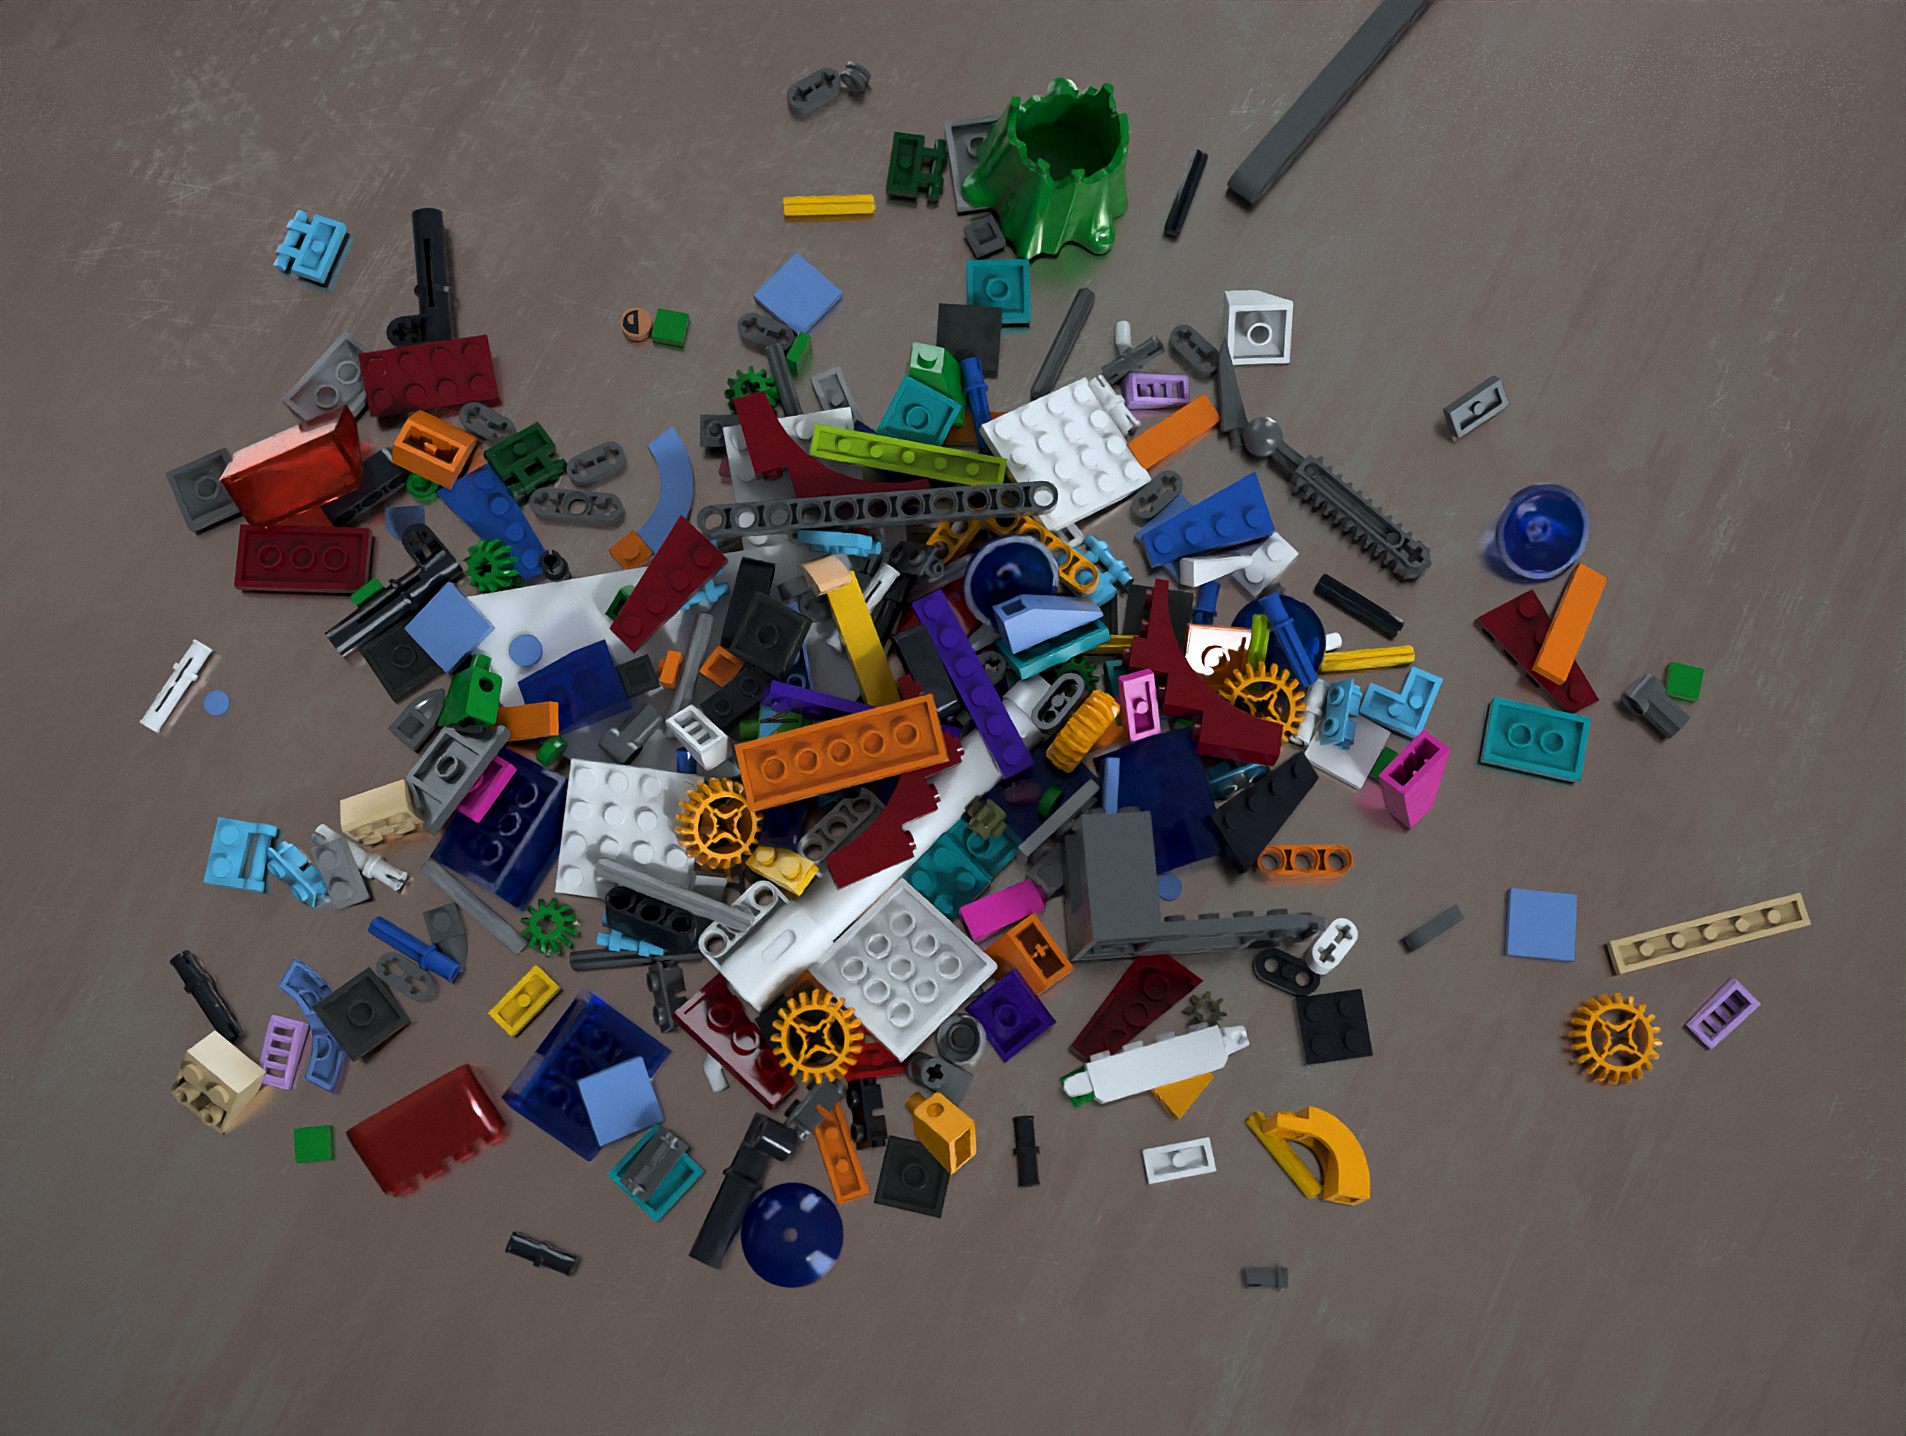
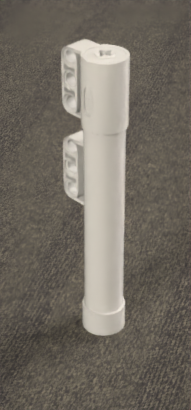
M1039 675L1028 677L1024 680L1020 679L1002 697V703L1029 752L1041 741L1045 742L1052 736L1041 733L1033 724L1031 718L1034 707L1051 687ZM1056 716L1051 717L1048 723L1053 721ZM976 727L960 741L965 754L960 756L962 763L957 767L926 779L928 785L931 783L935 785L941 802L936 803L938 810L902 826L904 832L908 830L911 832L917 849L912 851L915 856L914 858L837 891L824 861L825 857L849 845L872 825L886 807L871 791L861 788L858 798H844L799 841L797 847L798 854L806 859L808 858L805 857L804 853L809 845L817 844L823 849L822 854L818 858L808 859L814 862L819 870L814 875L816 879L800 896H797L794 900L792 898L788 900L771 882L758 881L731 905L754 915V922L750 931L742 932L714 921L702 932L698 941L701 952L729 981L732 988L760 1014L774 1003L806 969L808 970L834 945L833 940L964 816L977 800L979 801L1003 778ZM862 798L867 799L871 803L868 811L858 813L853 810L852 807L855 801ZM837 821L843 822L847 826L846 831L840 836H834L828 832L830 825ZM763 890L773 893V900L766 906L756 903V896ZM717 936L723 938L724 945L719 952L711 953L707 950V943L711 938Z

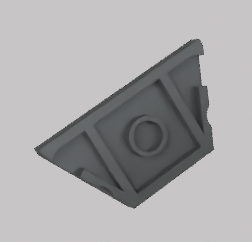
M460 725L444 726L405 777L409 790L414 794L413 801L416 809L423 816L425 823L422 826L424 830L435 837L513 734L503 725H497V729H485L481 725H469L467 727H461Z

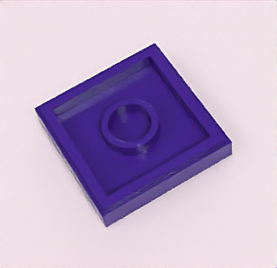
M1017 968L1008 972L965 1007L969 1015L978 1019L983 1025L986 1038L1004 1062L1010 1060L1057 1023Z

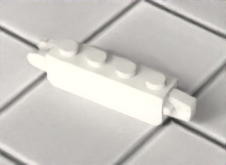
M1207 1021L1188 1027L1189 1033L1176 1037L1175 1031L1156 1036L1157 1043L1143 1046L1142 1041L1122 1046L1124 1053L1114 1056L1110 1055L1109 1050L1089 1056L1091 1062L1084 1065L1085 1071L1069 1078L1067 1077L1063 1090L1071 1098L1077 1095L1081 1096L1092 1093L1094 1100L1104 1104L1219 1070L1225 1066L1228 1055L1249 1046V1040L1243 1025L1219 1028L1218 1025L1209 1027Z

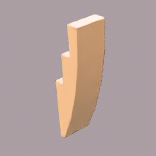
M831 553L797 565L800 576L804 575L808 587H812L815 597L847 586L853 581L851 574L843 563Z

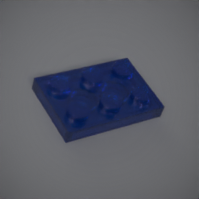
M1053 734L1045 742L1039 743L1030 752L1035 763L1034 766L1005 781L1002 778L982 797L985 802L990 799L1007 814L1003 821L1023 842L1047 820L1039 815L1036 809L1042 796L1051 785H1056L1065 791L1056 809L1057 811L1090 779L1095 783L1098 781V778L1082 761L1070 773H1066L1062 769L1059 770L1052 764V761L1046 757V752L1057 737L1056 734Z

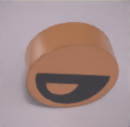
M630 308L623 313L620 319L622 332L630 340H644L653 330L651 316L642 308Z

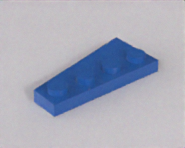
M488 463L456 480L451 490L444 487L435 492L481 539L503 540V546L509 545L513 547L510 556L519 558L514 563V568L520 572L517 575L527 585L544 576L540 564V556L545 552V549L515 499L508 493V487L505 482L500 481Z
M1254 471L1143 534L1141 539L1150 566L1153 568L1178 561L1182 558L1193 557L1272 535L1275 532V528L1256 472Z

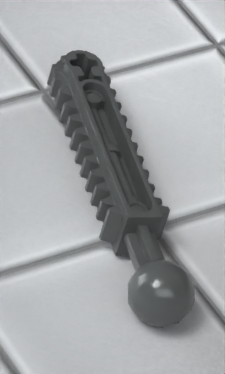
M1257 417L1246 425L1243 431V441L1248 451L1258 457L1271 455L1293 473L1291 481L1295 483L1294 493L1303 490L1305 492L1303 497L1305 500L1310 497L1315 500V507L1321 505L1325 508V515L1331 513L1335 517L1333 521L1335 524L1342 522L1345 525L1343 529L1345 532L1351 530L1355 533L1353 537L1355 540L1361 538L1365 541L1364 548L1371 546L1374 549L1373 555L1375 557L1382 555L1385 565L1388 563L1394 565L1393 572H1398L1403 576V579L1420 578L1425 570L1431 566L1432 561H1430L1431 556L1429 553L1431 550L1422 544L1423 541L1421 539L1418 541L1411 538L1413 533L1411 531L1405 533L1401 530L1403 526L1401 523L1395 525L1391 522L1393 516L1388 515L1385 517L1381 513L1383 509L1381 506L1374 508L1371 505L1373 501L1371 498L1365 500L1361 497L1363 493L1361 490L1355 492L1351 489L1353 483L1345 484L1342 481L1343 475L1341 473L1334 475L1331 465L1328 467L1322 465L1323 456L1315 459L1309 454L1305 459L1283 441L1282 428L1276 420L1270 417ZM1411 555L1416 558L1413 563L1407 560Z

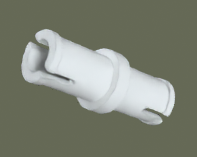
M1103 375L1098 376L1099 381L1095 377L1087 386L1102 404V410L1111 416L1124 436L1130 434L1128 431L1131 434L1135 432L1141 423L1126 407L1124 397L1116 394Z
M1318 679L1315 683L1308 686L1303 699L1306 709L1296 711L1304 717L1303 723L1295 722L1294 725L1297 727L1298 732L1297 734H1290V741L1302 746L1310 744L1317 720H1321L1323 715L1321 708L1327 691L1330 688V684L1326 681Z

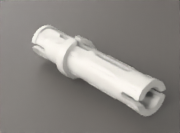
M885 562L881 564L882 566L862 592L870 614L895 579L900 575L898 571ZM836 628L825 642L843 654L845 645L841 643Z
M194 639L180 663H175L172 667L175 669L139 722L159 733L160 728L177 705L191 681H196L199 677L196 675L213 650Z
M321 824L315 830L321 835L313 834L311 842L322 845L343 836L328 828L325 824ZM347 839L357 867L362 870L364 876L367 878L374 877L391 887L394 891L400 889L403 883L398 880H406L407 873L384 861V856L381 854H372Z

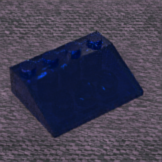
M1191 726L1162 733L1093 758L1097 777L1100 759L1120 758L1117 813H1119L1120 808L1132 806L1139 807L1140 812L1150 811L1157 877L1221 860L1227 856L1204 817L1216 810L1200 755L1195 753L1196 742L1191 741Z
M503 746L497 753V756L511 763L517 768V771L479 824L458 811L430 855V858L518 908L562 838L569 780Z
M583 987L501 1098L514 1111L590 1162L601 1146L597 1145L576 1080L636 1056L642 1057L651 1080L672 1050L586 987Z

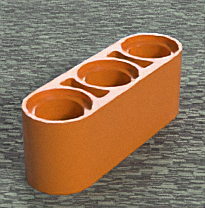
M1269 845L1259 855L1252 867L1258 877L1266 880L1338 879L1351 869L1354 859L1351 851L1342 845ZM1263 855H1271L1276 859V870L1264 868L1261 862ZM1296 855H1304L1309 859L1310 868L1308 870H1301L1296 866ZM1329 855H1338L1342 859L1343 868L1341 870L1333 869L1329 865Z

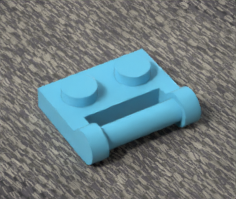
M218 817L203 882L210 885L263 893L265 882H262L267 862L268 848H270L272 838H276L278 827ZM252 834L259 835L249 879H243Z

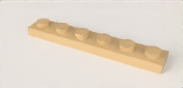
M1796 893L1617 939L1606 944L1616 975L1798 929L1811 925L1801 893Z

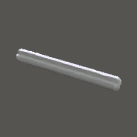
M600 858L596 863L594 874L601 878L742 932L750 931L753 925L754 915L606 858Z

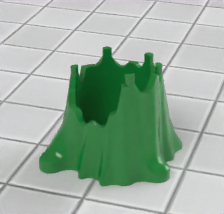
M1060 77L1055 78L1049 83L1046 96L1044 97L1033 95L1020 105L1021 97L1012 96L998 122L990 125L988 136L977 147L976 160L978 166L963 181L961 196L970 207H989L999 214V229L1004 237L1013 242L1020 259H1031L1036 254L1042 252L1057 254L1062 244L1066 241H1075L1096 254L1107 253L1112 248L1116 237L1112 220L1123 215L1127 211L1129 204L1125 171L1130 140L1128 117L1126 112L1122 114L1117 112L1112 84L1104 83L1099 90L1089 86L1085 90L1079 91L1073 81Z

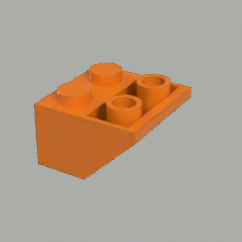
M419 410L407 419L393 443L391 462L451 490L477 444L479 437L425 411Z
M1035 913L1006 932L984 951L997 963L998 969L991 974L996 982L1008 972L1017 968L1037 996L1069 975L1074 969Z

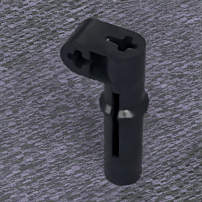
M421 208L411 213L417 277L414 295L418 297L420 315L397 317L388 324L386 335L394 348L454 339L450 303L453 286L449 284L443 212L436 208ZM418 329H421L422 342H417L415 339L418 338Z
M413 524L407 527L402 535V544L416 566L398 579L391 578L388 581L390 583L389 586L324 633L344 659L409 611L415 613L417 606L463 572L462 567L427 525ZM420 540L427 545L431 552V555L427 558L421 547L416 545Z
M755 1112L730 1167L722 1172L726 1176L688 1256L717 1270L720 1269L756 1190H762L761 1179L771 1158L782 1162L791 1153L797 1138V1131L766 1115Z

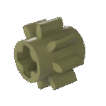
M990 799L984 805L977 800L967 811V816L971 818L966 824L967 827L984 841L990 835L997 840L1006 829L1007 825L1002 821L1006 818L1007 814Z
M1207 991L1201 1000L1197 995H1192L1191 999L1195 1005L1184 1008V1012L1191 1013L1192 1017L1187 1025L1192 1026L1195 1023L1199 1024L1207 1021L1208 1025H1218L1220 1028L1216 1020L1227 1016V1013L1220 1011L1219 1008L1223 999L1221 998L1217 1001L1211 999L1210 991ZM1204 1004L1208 1005L1210 1012H1213V1015L1208 1017L1206 1021L1203 1020V1014L1197 1013V1009L1202 1008Z

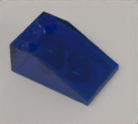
M605 639L577 649L517 682L525 705L549 701L558 702L560 736L633 708L618 671L612 649ZM550 737L538 738V741L541 744Z

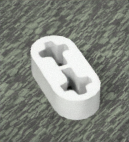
M1339 918L1334 920L1325 928L1326 931L1321 933L1307 951L1306 962L1313 972L1317 974H1327L1340 963L1358 938L1356 926L1348 919ZM1341 930L1344 933L1343 939L1337 943L1334 939L1338 935V931ZM1325 949H1327L1330 953L1325 958V962L1323 963L1320 961L1319 957L1321 956V953Z

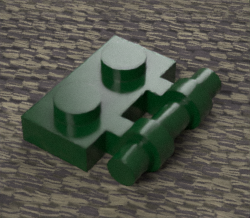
M894 132L886 194L917 198L919 186L927 189V200L937 201L939 191L943 189L944 185L942 170L943 165L947 163L948 153L945 151L947 142L943 139H935L933 148L924 147L925 135ZM922 161L931 163L930 174L920 173Z
M538 421L484 451L483 456L501 482L511 476L514 477L517 483L507 488L508 493L513 499L522 494L527 496L534 492L535 487L546 480L550 482L559 477V473L566 470L567 462L563 457L553 462L548 455L556 451V445ZM537 462L541 469L528 476L524 469Z

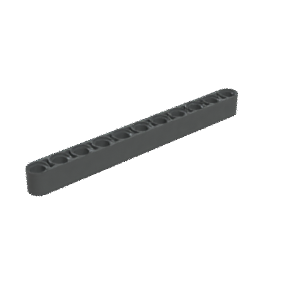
M1383 0L1230 177L1227 186L1253 204L1430 0Z
M1032 481L715 504L703 507L697 514L696 521L699 529L706 536L721 539L798 533V530L832 531L1039 516L1050 514L1055 510L1059 494L1054 484L1048 481ZM1045 490L1050 492L1053 500L1049 505L1040 506L1035 502L1034 495L1038 491ZM1006 493H1014L1019 497L1020 502L1014 508H1006L1001 503L1002 496ZM981 495L987 501L986 506L979 511L972 510L968 506V501L972 496ZM940 498H949L954 503L953 508L949 512L940 513L935 509V503ZM906 501H917L920 504L919 512L912 516L904 514L902 506ZM877 502H882L887 506L886 514L880 518H874L869 514L871 505ZM845 504L852 506L854 514L850 519L840 520L837 518L836 513L840 506ZM810 507H817L821 511L820 518L813 523L806 522L803 518L805 511ZM779 509L787 511L788 517L785 523L781 525L771 523L773 512ZM744 512H752L755 516L753 524L746 528L740 527L738 524L739 516ZM712 514L720 515L722 519L720 526L717 529L708 530L705 526L706 519Z

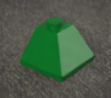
M913 342L906 363L905 375L962 404L963 406L952 425L962 428L967 395L963 391L966 387L961 365L945 348Z

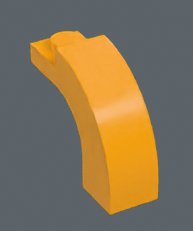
M1308 1106L1298 1113L1277 1111L1275 1115L1263 1121V1135L1298 1141L1309 1147L1316 1154L1324 1174L1323 1200L1355 1206L1370 1199V1174L1365 1154L1356 1137L1339 1119L1324 1110Z

